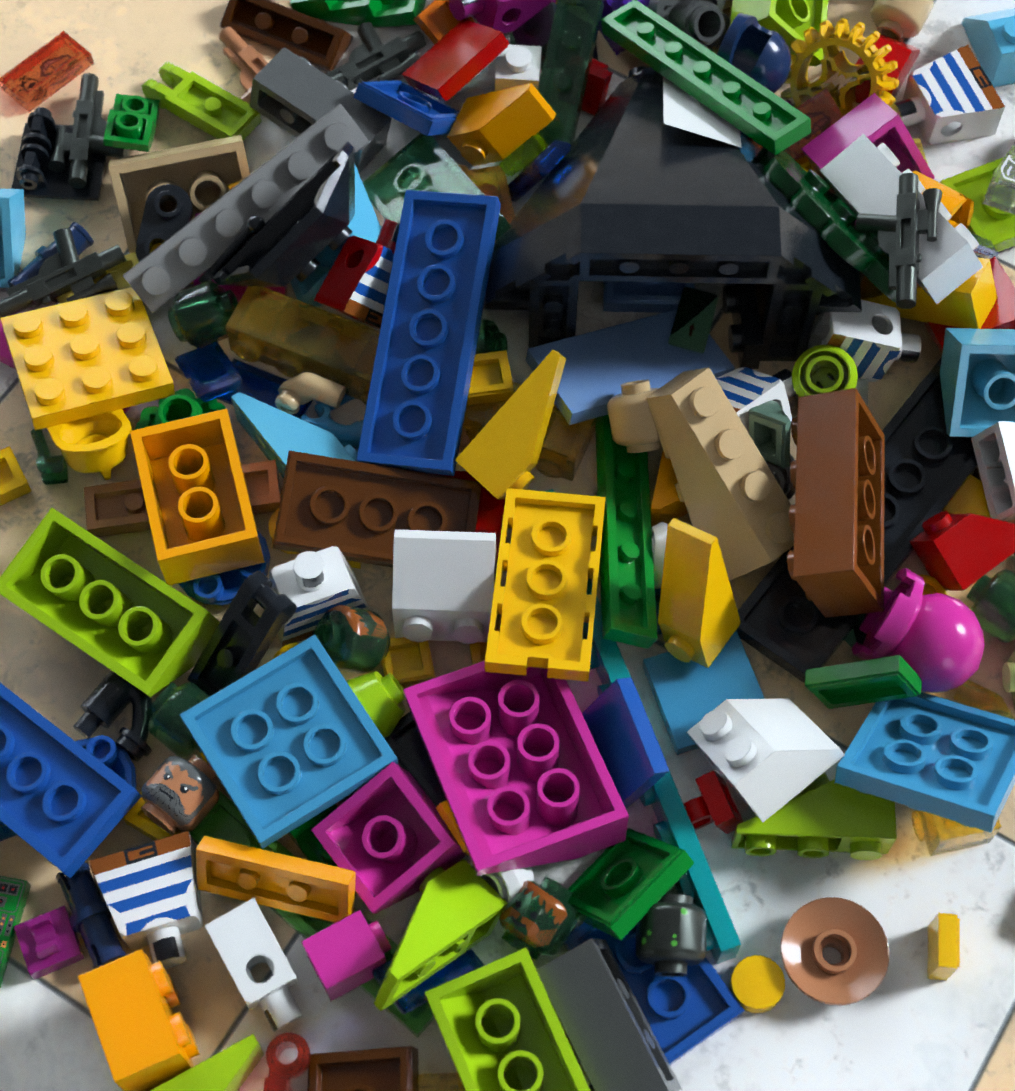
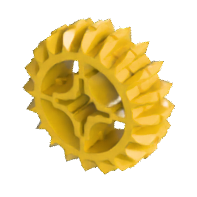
M840 19L835 29L831 22L826 20L820 23L819 32L810 27L803 32L805 41L796 39L792 42L791 48L796 55L791 54L792 71L789 72L788 78L785 81L786 84H790V87L781 92L780 98L786 100L793 98V106L800 110L810 102L814 104L813 100L815 98L813 96L823 94L830 101L833 111H838L836 114L841 119L854 109L853 102L856 100V85L871 79L869 97L875 93L887 105L892 106L895 102V97L885 90L896 89L899 86V80L894 77H887V74L897 69L898 63L896 61L885 63L883 57L892 50L891 46L887 44L878 50L874 43L879 39L880 33L874 31L867 38L863 37L865 31L864 23L858 22L850 33L847 19ZM839 46L855 52L865 64H852L847 60L844 50H839ZM822 48L825 58L821 60V76L808 81L807 74L810 61L817 50ZM837 72H839L838 77L841 74L845 79L854 77L840 89L839 84L835 86L833 82L823 84Z

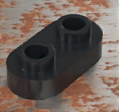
M172 184L161 185L152 190L148 195L136 243V256L139 262L150 254L151 248L155 244L164 243L192 220L193 208L190 197L179 186ZM172 200L177 203L174 211L167 213L160 209L164 201Z

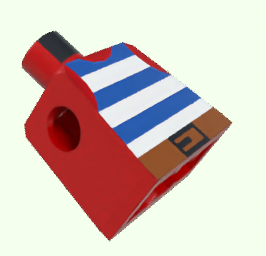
M385 219L376 242L354 235L348 238L317 292L314 301L380 330L400 224Z

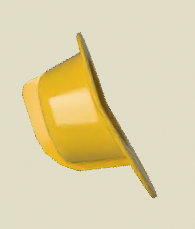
M123 409L48 427L47 430L55 446L60 449L65 461L74 471L81 473L99 472L106 481L111 479V468L123 462L128 454V435L132 428Z

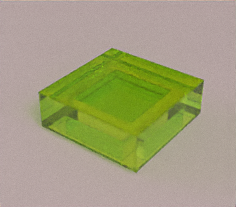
M537 133L498 165L508 177H512L548 149V144Z

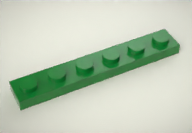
M633 0L601 19L604 35L774 155H777L811 133L810 117L639 1Z
M607 414L595 418L598 496L606 497L600 552L602 638L649 649L658 638L648 452L627 453L626 446L616 444L612 438L609 415Z

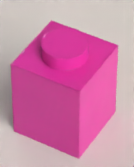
M361 910L301 941L306 955L330 1001L388 971L384 953L392 949L378 921L376 920L368 924Z

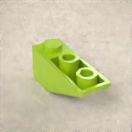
M834 779L791 799L765 822H762L755 816L738 824L731 840V848L745 849V853L752 856H770L775 854L777 850L797 851V854L804 858H822L828 856L829 852L850 853L851 858L857 860L878 859L882 857V854H888L897 839L895 802L872 794L861 793L856 789L835 783Z

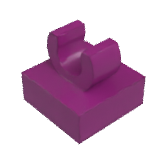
M65 905L14 926L29 975L34 980L85 959L77 933L73 931L69 922L70 912Z

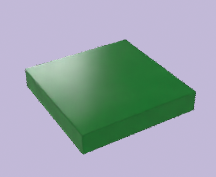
M628 828L626 840L608 847L558 900L564 905L568 915L622 940L648 913L650 907L657 903L694 865V862L684 849Z

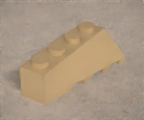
M710 368L683 371L648 396L646 399L665 457L671 460L678 481L674 485L680 502H685L693 527L717 537L729 581L773 562L794 546V534L789 523V507L791 504Z

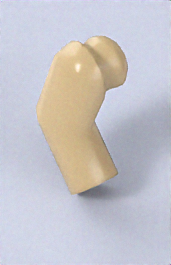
M304 372L281 384L275 404L279 410L290 415L298 413L300 405H304L313 399L337 409L343 400L346 387L314 373Z

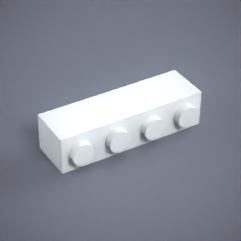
M864 134L820 170L835 194L857 216L859 213L896 215L899 176L904 173H913L910 169L901 173L896 168L900 162L888 146L882 142L876 147ZM918 180L920 209H926L922 195L926 189ZM940 202L937 213V240L929 242L927 241V234H919V253L922 254V261L919 262L917 283L936 304L983 267L973 251L979 246V243L962 223L954 228L948 222L952 216L942 202Z

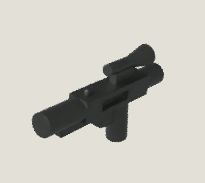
M365 22L357 29L363 44L351 52L349 62L326 73V75L333 80L343 83L350 91L357 88L358 83L368 82L377 77V81L392 80L405 72L420 58L415 51L426 46V39L422 32L417 30L403 39L397 37L382 45L372 23Z
M92 73L83 74L81 77L79 100L76 102V110L73 111L72 115L74 118L73 133H66V126L64 125L58 126L55 149L48 163V167L51 170L62 172L66 169L64 154L70 155L68 183L74 188H84L86 186L92 153L115 158L127 157L129 149L103 146L107 124L102 118L104 92L98 91L99 78Z
M904 173L899 176L896 215L859 213L856 220V230L858 233L878 234L879 246L882 252L889 257L890 291L896 290V306L901 309H911L916 306L917 274H919V262L922 261V254L919 253V234H927V241L929 242L937 240V213L943 194L937 188L926 189L923 192L926 209H920V201L918 199L919 177L915 173Z
M62 228L53 232L58 253L50 256L42 263L38 275L6 290L9 297L0 301V318L17 314L34 305L36 307L42 304L45 305L52 299L71 290L74 295L67 298V302L117 290L118 287L110 273L97 283H94L93 280L106 274V270L126 261L121 248L117 244L99 254L94 252L79 260L71 229Z

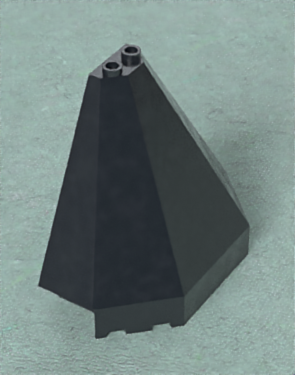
M638 66L628 72V79L619 83L494 243L484 310H529V348L576 336L579 281L771 284L761 325L764 347L760 361L796 362L800 355L807 350L816 315H819L820 312H862L859 270L839 256L826 243L820 233L793 208L790 200L767 179L763 170L764 166L757 158V154L761 149L753 139L740 131L742 148L664 124L663 76L652 68Z

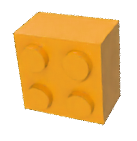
M140 949L78 976L114 1082L123 1091H150L194 1067L191 1058L200 1055L189 1024H185L180 1012L174 1013L173 1007L180 1005L181 1001L170 974L166 973L161 961L152 964L145 952Z

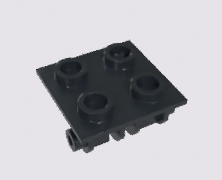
M43 107L36 108L34 112L29 114L28 123H25L11 189H24V197L99 201L107 156L92 153L86 186L84 188L70 186L68 183L70 155L64 154L66 163L64 171L56 172L48 167L55 149L59 125L55 124L52 113L48 109ZM64 125L66 126V133H73V125Z

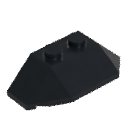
M347 141L265 223V226L236 252L212 279L218 285L285 287L294 277L303 282L320 264L315 257L326 246L334 251L353 232L348 225L355 215L354 147Z

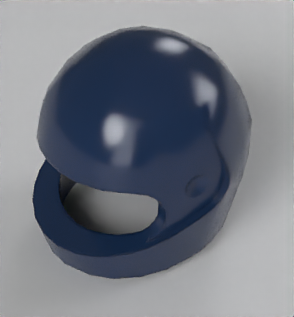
M739 13L734 18L717 52L718 56L773 93L785 83L791 69L790 49L784 39L776 31L765 29L758 24L755 16Z

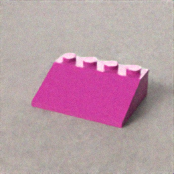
M485 661L403 689V694L478 876L578 859L626 840L629 815L567 680L547 678V668L527 667L526 676L485 672Z

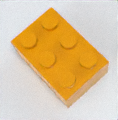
M227 408L130 431L156 556L168 585L265 562Z

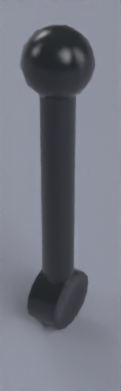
M259 215L249 217L246 229L198 279L204 287L247 240L265 226L264 219Z

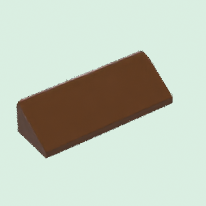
M229 0L219 26L223 29L232 27L238 35L278 51L285 47L297 56L305 58L311 64L328 71L334 70L354 37L343 29L270 0Z

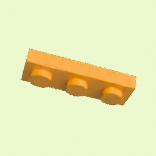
M204 836L196 848L197 890L243 901L255 898L259 905L334 923L355 912L356 871Z

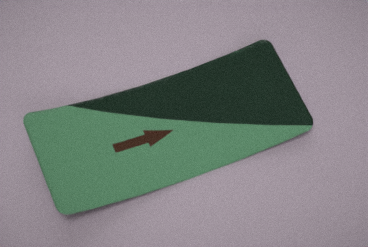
M684 287L668 344L704 353L718 295Z

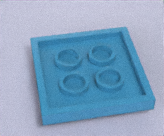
M315 634L180 714L184 725L262 849L363 787L390 763L394 762L398 765L396 755Z
M921 692V695H917V697L876 702L844 753L845 756L838 763L835 783L856 789L864 794H872L906 805L914 810L925 811L953 820L967 827L992 833L1015 784V720Z

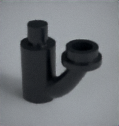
M111 670L81 704V708L85 713L73 727L85 738H90L100 725L109 728L131 702L133 706L131 729L122 727L118 732L120 736L115 743L127 751L132 760L139 762L143 756H149L152 752V749L146 743L152 717V697Z

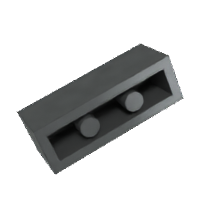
M285 47L253 78L250 107L295 137H298L338 104H342L369 140L367 144L354 153L355 165L359 174L386 145L392 120L388 115L353 98L355 93L350 91L343 83L333 80L312 66L308 60L297 56Z
M591 938L536 969L555 1013H557L566 1031L565 1035L579 1065L582 1064L591 1082V1085L588 1086L590 1091H679L682 1089L606 939Z

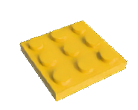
M132 287L0 318L35 431L175 395L172 377L143 301Z

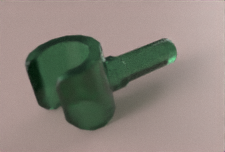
M42 429L31 430V436L38 453L36 465L41 473L43 484L67 483L69 478L68 467L63 455L51 456Z

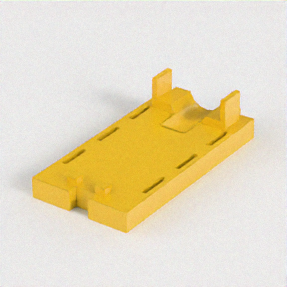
M507 488L485 657V672L526 676L527 667L547 668V678L589 682L606 497ZM508 528L512 529L511 543H506ZM592 536H597L596 551H591ZM503 571H507L505 587L501 586ZM588 579H593L591 595L586 594ZM497 614H502L500 633L495 631ZM584 622L589 623L587 639H582Z

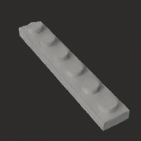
M338 104L124 273L123 277L148 308L155 312L213 265L246 229L249 217L259 215L266 223L347 141L354 147L355 153L367 144L369 140L342 104Z

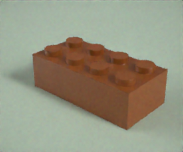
M856 388L798 397V416L793 417L791 421V432L793 441L797 446L796 460L791 461L790 464L791 482L796 490L795 504L789 507V523L794 534V550H790L787 556L790 577L798 582L805 591L807 599L813 601L825 618L884 612L885 435Z

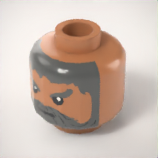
M192 755L188 761L182 757L169 756L142 786L141 796L145 804L141 807V810L150 820L171 835H174L177 830L192 832L219 800L218 788L212 782L216 774L209 764L196 755Z

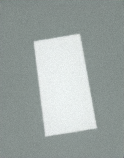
M663 76L664 124L742 148L739 129Z

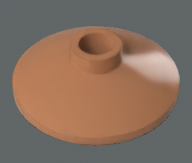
M826 897L808 902L792 915L783 931L781 958L784 969L792 983L803 994L817 1002L834 1006L850 1005L859 1002L878 988L888 969L889 945L882 926L867 909L853 901L837 897ZM832 947L838 950L841 955V962L838 964L828 963L823 957V949Z

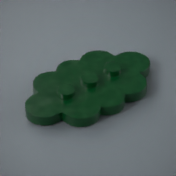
M763 147L758 152L757 158L764 166L763 170L767 179L790 200L793 208L820 233L826 243L851 266L861 271L883 294L896 303V290L890 291L889 257L882 252L878 243V237L871 233L857 232L856 213L829 190L830 186L811 169L806 172L784 150L774 155Z

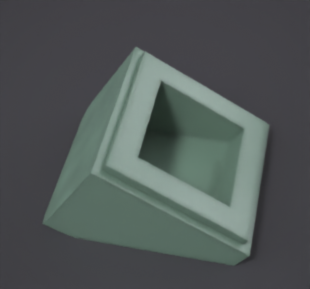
M771 400L749 409V435L764 460L782 468L789 467L790 419L778 403Z

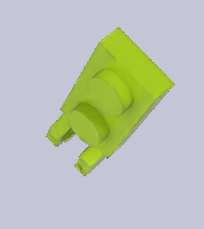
M166 62L158 69L162 81L169 85V87L153 79H148L141 86V90L146 98L160 100L161 109L170 111L216 139L241 135L242 140H244L262 122L261 114L251 108L249 103L192 71L189 73L170 62Z

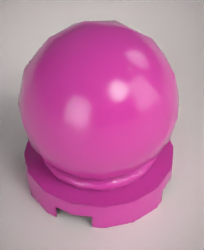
M907 568L899 570L896 573V579L901 582L895 590L891 591L884 587V612L867 613L862 621L859 630L866 633L867 636L863 645L858 642L853 645V655L861 660L900 655L921 677V692L924 693L947 692L961 686L979 669L985 647L983 630L975 613L961 600L942 593L923 595L925 584L923 578Z

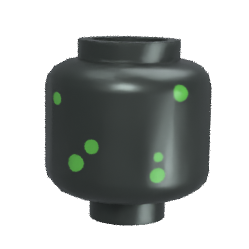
M665 894L657 903L650 907L648 913L636 924V956L644 963L654 965L655 975L666 977L687 976V966L699 964L704 960L706 956V913L702 908L693 905V897L681 894Z

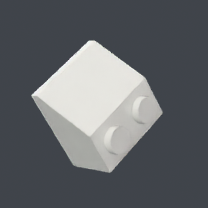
M395 529L392 589L395 638L406 637L415 642L427 640L459 641L465 644L488 641L497 569L496 533Z
M789 698L726 699L687 731L688 735L715 770L762 822H765L845 756L842 750Z

